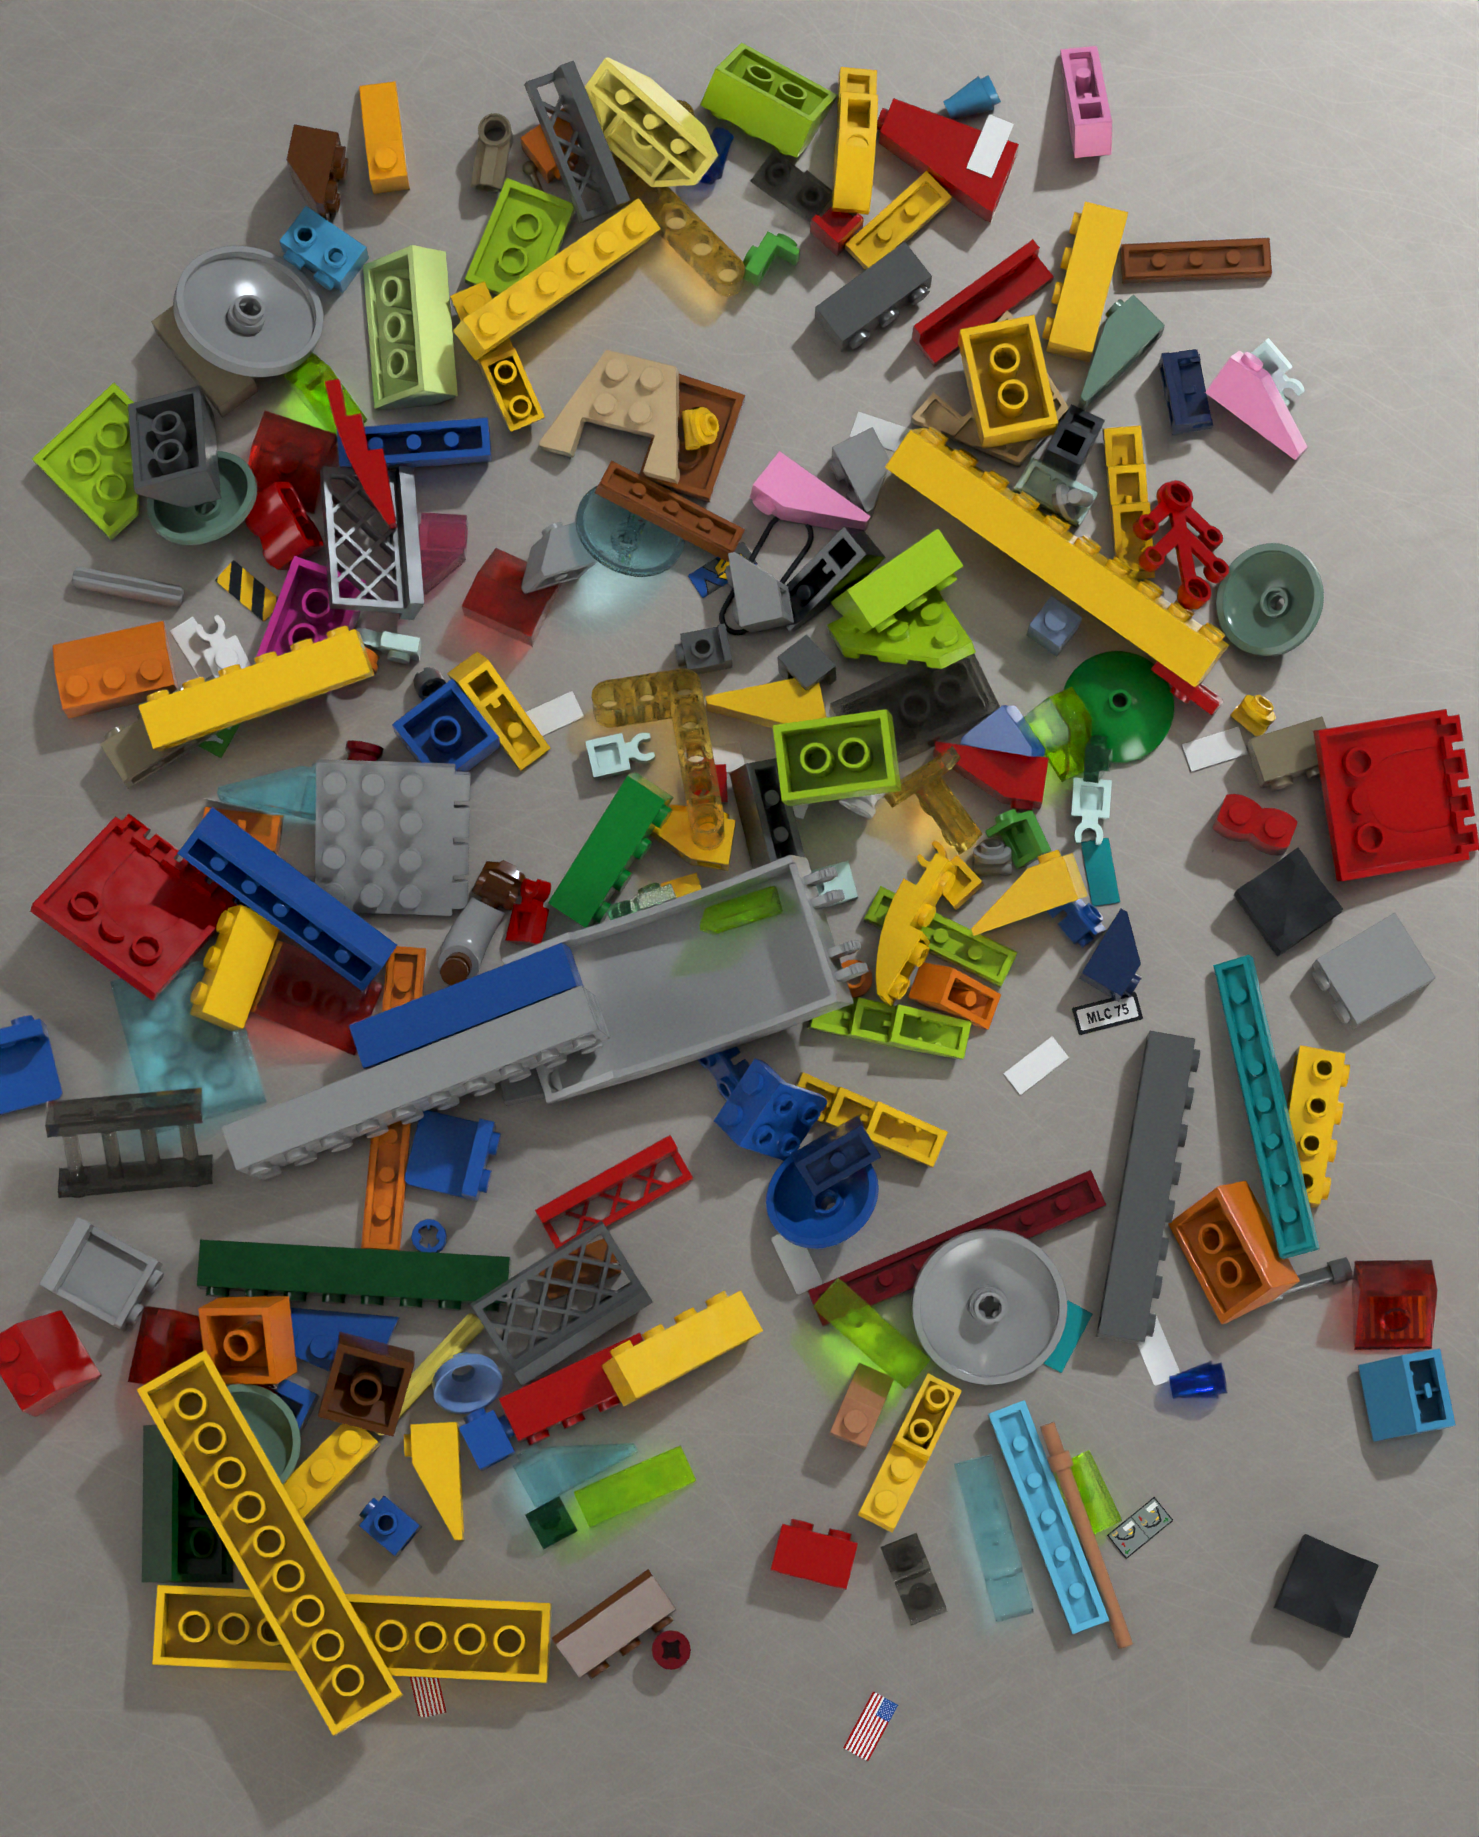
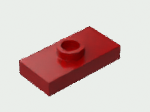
M1158 661L1152 667V671L1173 686L1170 692L1184 703L1188 704L1192 700L1210 715L1216 713L1223 704V699L1204 684L1200 683L1198 686L1193 687Z

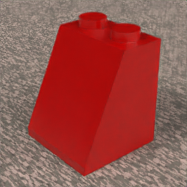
M62 1310L16 1323L0 1333V1375L22 1412L37 1417L102 1376Z

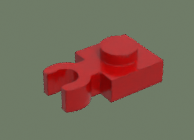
M524 878L520 889L522 901L521 904L513 905L505 941L516 945L533 946L542 943L549 909L543 907V904L550 895L551 883L541 879H537L535 882Z

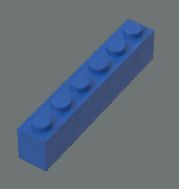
M213 807L177 853L361 991L366 989L397 946L396 943Z
M559 943L351 1024L349 1028L363 1069L367 1070L582 985L584 987L571 948L563 943Z

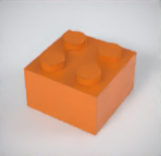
M289 1296L219 1297L198 1308L203 1351H207L225 1384H278L298 1372Z

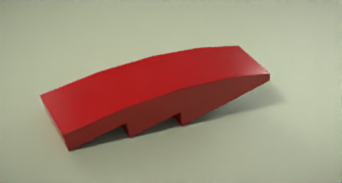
M340 379L325 381L333 419L348 460L373 506L389 529L397 528L383 448L368 450L363 417L361 413L347 416Z

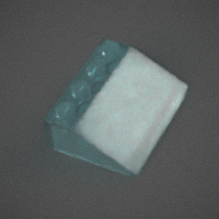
M204 960L188 963L154 1001L150 1000L122 978L110 982L149 1126L155 1134L266 1103L246 1026L240 1030L228 1031L190 1014L193 1005L190 1002L191 993L195 985L202 981L206 970L203 967Z

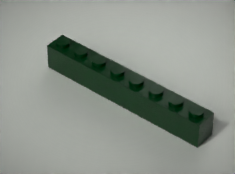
M200 1239L197 1287L206 1289V1296L229 1297V1291L245 1292V1297L268 1296V1293H277L289 1296V1301L306 1302L307 1295L322 1296V1302L330 1304H345V1297L361 1298L360 1304L367 1306H384V1300H399V1307L422 1308L423 1302H437L438 1309L458 1311L461 1310V1304H471L509 1280L511 1276V1258L505 1256ZM496 1300L483 1308V1311L499 1313L500 1306L509 1307V1303Z

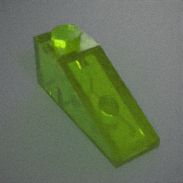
M837 1278L813 1305L816 1311L904 1389L913 1382L931 1361L924 1350L840 1278Z
M680 1445L600 1479L573 1493L591 1530L697 1480Z

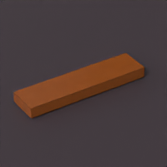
M1270 238L1121 244L1122 284L1266 278L1272 275Z
M612 460L595 490V494L729 562L728 553L735 551L745 531L740 526Z

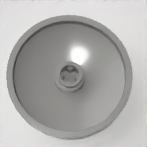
M224 246L199 255L182 272L173 298L174 317L187 343L200 356L215 366L243 376H276L297 368L314 351L323 328L322 304L308 278L282 257L254 247Z
M977 1229L949 1239L929 1256L918 1273L914 1284L911 1312L914 1328L920 1343L939 1367L967 1382L997 1385L1015 1381L1030 1374L1049 1358L1064 1331L1067 1318V1296L1063 1280L1055 1264L1035 1243L1019 1234L1002 1229Z

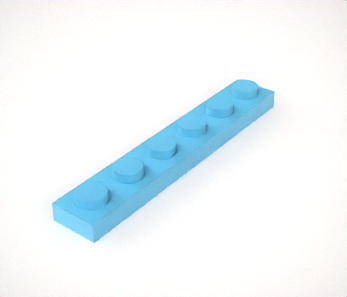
M1025 1400L989 1413L988 1417L1071 1634L1109 1621Z

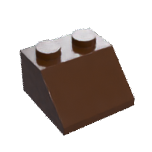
M339 1332L318 1417L394 1437L415 1364V1351Z

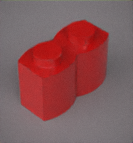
M274 482L256 496L254 506L245 518V523L248 529L260 538L263 556L270 566L277 570H289L294 556L306 560L324 546L320 532L306 514L303 501L290 482Z
M1227 794L1220 806L1212 828L1226 839L1236 842L1248 841L1258 851L1278 856L1284 855L1288 849L1298 822L1293 816L1283 810L1261 808L1258 803L1246 796Z

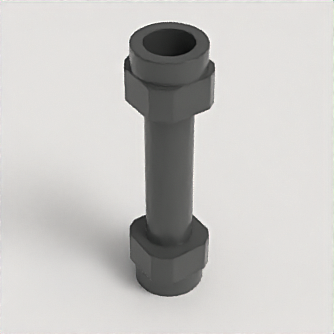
M1347 1257L1327 1262V1267L1297 1275L1300 1282L1269 1303L1283 1300V1295L1331 1281L1333 1285L1352 1280L1353 1273Z

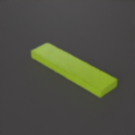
M880 886L863 922L882 930L885 917L896 893ZM935 913L933 920L927 927H922L920 930L930 941L928 945L930 948L929 954L1001 988L1018 953L981 934L973 936L971 929L938 913Z

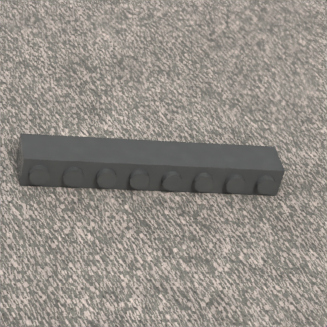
M1151 1030L1146 1037L1096 1337L1140 1345L1145 1342L1146 1336L1153 1337L1156 1314L1150 1313L1152 1298L1159 1299L1163 1276L1156 1275L1158 1261L1166 1260L1169 1238L1163 1237L1165 1222L1172 1223L1175 1209V1200L1169 1199L1171 1184L1178 1185L1182 1163L1175 1162L1177 1147L1184 1148L1188 1125L1181 1124L1184 1109H1191L1194 1095V1087L1188 1086L1190 1072H1197L1200 1059V1050L1194 1049L1195 1038Z

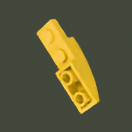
M840 67L832 192V211L865 215H869L878 115V95L876 94L877 70Z
M484 281L451 295L450 299L461 322L462 319L489 302L492 297ZM510 338L476 360L510 433L545 418Z
M935 853L917 885L903 878L885 917L877 952L876 987L877 995L890 1007L893 1006L896 999L900 1000L907 992L910 985L909 977L915 967H920L925 962L930 950L928 946L930 941L920 930L931 923L936 913L935 905L942 894H947L955 882V867L949 859L938 853Z
M927 1373L858 1516L893 1533L962 1392L961 1389Z

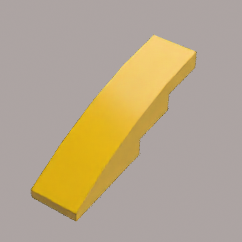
M1141 425L1102 428L1114 557L1122 560L1133 569L1130 575L1134 578H1155V572L1145 571L1138 561L1140 554L1147 547L1153 546L1152 538L1147 541L1141 540L1133 532V524L1139 517L1150 513Z
M804 1072L800 1073L795 1086L819 1093L827 1099V1105L817 1122L835 1129L859 1115L864 1128L875 1146L931 1168L934 1167L947 1136V1131L882 1102L872 1101L843 1087H836Z

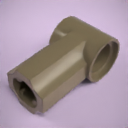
M491 113L484 116L478 126L479 138L471 187L482 192L496 193L501 192L505 182L509 152L513 144V133L509 120L505 116ZM493 128H501L506 132L505 136L499 141H491L486 138L487 133Z

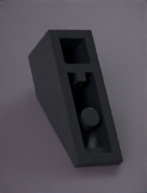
M843 527L786 585L789 589L794 620L793 624L784 625L789 632L796 631L830 606L831 601L867 577L886 558L864 530Z

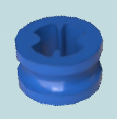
M422 1220L412 1230V1242L419 1252L439 1253L446 1245V1231L435 1220ZM426 1227L428 1231H431V1227L438 1230L436 1238L439 1242L434 1247H431L430 1243H428V1248L420 1244L423 1240L420 1232Z

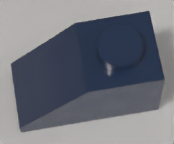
M1122 908L1119 910L1079 978L1118 1002L1124 993L1131 997L1142 978L1136 974L1141 962L1127 911Z

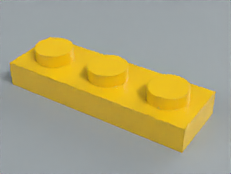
M926 171L845 243V249L866 270L903 242H907L952 201V196Z

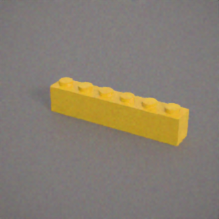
M636 199L462 319L453 330L473 359L475 361L650 241L661 228L640 199Z
M342 626L327 632V639L313 643L312 639H305L290 645L291 652L277 656L276 651L265 653L254 658V665L241 669L240 664L232 665L219 670V677L205 682L204 677H199L184 682L182 684L183 690L169 694L168 690H162L146 696L147 703L138 705L153 749L160 752L375 676L360 632L356 629L349 631L348 626Z

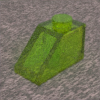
M312 352L304 363L287 372L284 377L305 406L337 441V427L333 419L325 381L338 379V377L329 365ZM342 384L347 416L361 413L363 421L366 423L368 419Z
M1073 687L1049 696L1024 716L1044 746L1045 756L1049 758L1048 761L1061 782L1090 769L1092 718Z

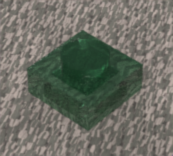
M1092 735L1085 747L1084 782L1099 783L1105 771L1110 772L1113 753L1112 749H1107V736Z
M560 1496L525 1514L543 1550L578 1531Z

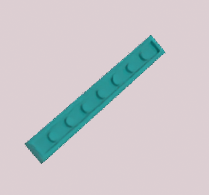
M1246 955L1213 965L1279 1257L1287 1259L1319 1250L1318 1238L1254 959L1252 956Z

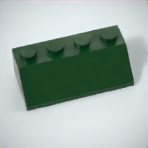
M156 1424L143 1425L142 1583L233 1582V1559Z

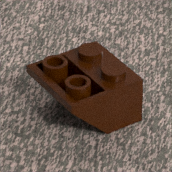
M294 124L286 159L292 182L310 209L330 222L331 215L337 216L340 208L341 193H337L339 180H345L348 171L349 159L345 158L346 147L341 146L338 132Z

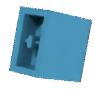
M1440 1348L1358 1365L1373 1442L1446 1429L1456 1425Z

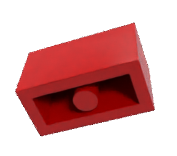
M791 1519L790 1525L782 1524L770 1571L846 1590L858 1543L850 1541L852 1534L830 1528L828 1535L813 1532L814 1524L796 1519Z

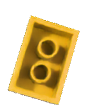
M1030 315L960 329L958 345L981 449L1054 435L1058 426V419L1035 316Z

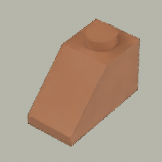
M859 1363L829 1435L865 1450L894 1377Z

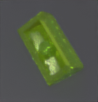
M769 886L705 908L699 924L700 931L717 935L781 914L783 909L776 886Z
M1090 1450L1073 1457L1074 1465L1070 1467L1094 1534L1121 1522V1516Z

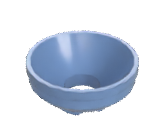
M467 1352L453 1355V1358L441 1365L432 1379V1391L435 1402L444 1411L454 1414L472 1413L487 1407L499 1396L503 1385L501 1372L493 1360L480 1354ZM472 1366V1369L464 1375L452 1374L459 1367Z

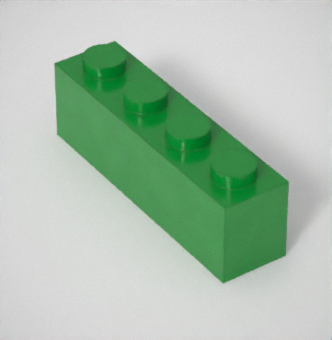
M636 772L627 775L548 904L584 928L594 925L595 922L602 923L613 907L609 900L615 890L621 892L631 879L633 873L628 870L635 858L641 860L651 847L652 841L648 838L655 827L662 828L671 815L672 809L668 806L674 797Z

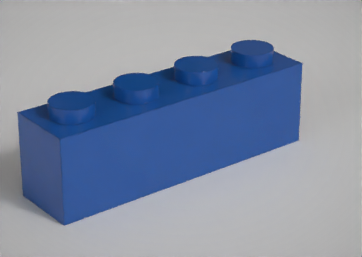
M488 418L365 427L368 450L383 448L387 469H397L399 466L427 467L492 462ZM337 430L339 467L352 468Z

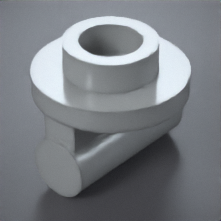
M1065 483L1058 484L1056 486V493L1052 494V504L1058 516L1062 515L1066 521L1075 518V507H1089L1093 503V495L1091 493L1076 488L1069 490Z
M987 839L974 848L973 872L977 876L1012 875L1011 848L1005 846L1001 840Z

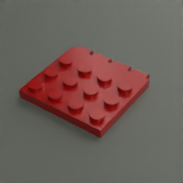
M1447 709L1313 731L1337 882L1469 860V852L1479 850L1477 824L1464 825V818L1475 816L1471 786H1458V780L1469 779L1465 748L1453 750L1452 743L1464 741L1460 714L1448 716Z
M127 814L123 820L115 816L32 903L30 912L150 1000L154 1001L217 932L216 926L221 914L225 910L227 911L228 908L237 906L234 903L236 897L215 881L209 885L207 883L209 877L184 858L178 862L176 859L179 857V854H177L179 849L157 833L150 840L146 839L151 829L131 814Z

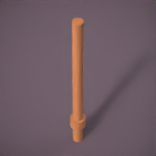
M1055 1422L1042 1425L1040 1429L1050 1455L1047 1457L1051 1472H1056L1094 1582L1109 1618V1624L1118 1649L1132 1645L1133 1642L1070 1467L1074 1465L1069 1450H1064Z

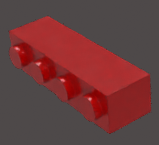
M640 1332L499 1398L518 1442L522 1443L527 1440L529 1446L550 1437L548 1430L562 1424L564 1429H568L586 1420L583 1413L597 1407L601 1413L621 1403L602 1365L613 1358L610 1351L629 1340L633 1346L643 1342L644 1340Z

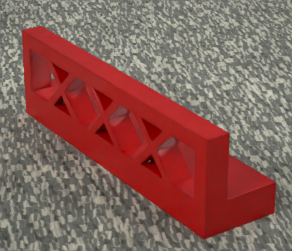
M1033 239L913 326L912 340L934 367L959 350L958 339L960 329L997 322L1006 311L1011 312L1053 281L1054 276L1038 257L1040 247Z
M671 1135L539 1207L535 1211L553 1245L558 1249L592 1227L590 1226L582 1231L584 1221L594 1225L602 1221L608 1227L693 1180V1177L679 1154L678 1147ZM672 1156L682 1176L669 1183L653 1179L657 1164ZM651 1168L649 1177L639 1175ZM631 1178L647 1182L644 1196L635 1202L620 1198L624 1182ZM651 1184L662 1186L649 1193ZM618 1186L615 1196L606 1194V1192ZM597 1197L613 1201L610 1215L603 1220L586 1216L590 1201ZM618 1202L628 1205L616 1212ZM584 1205L581 1215L572 1212ZM563 1216L579 1219L576 1235L561 1242L551 1223Z

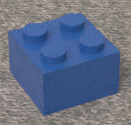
M453 678L392 724L396 736L418 763L456 764V771L468 772L501 747L499 736Z

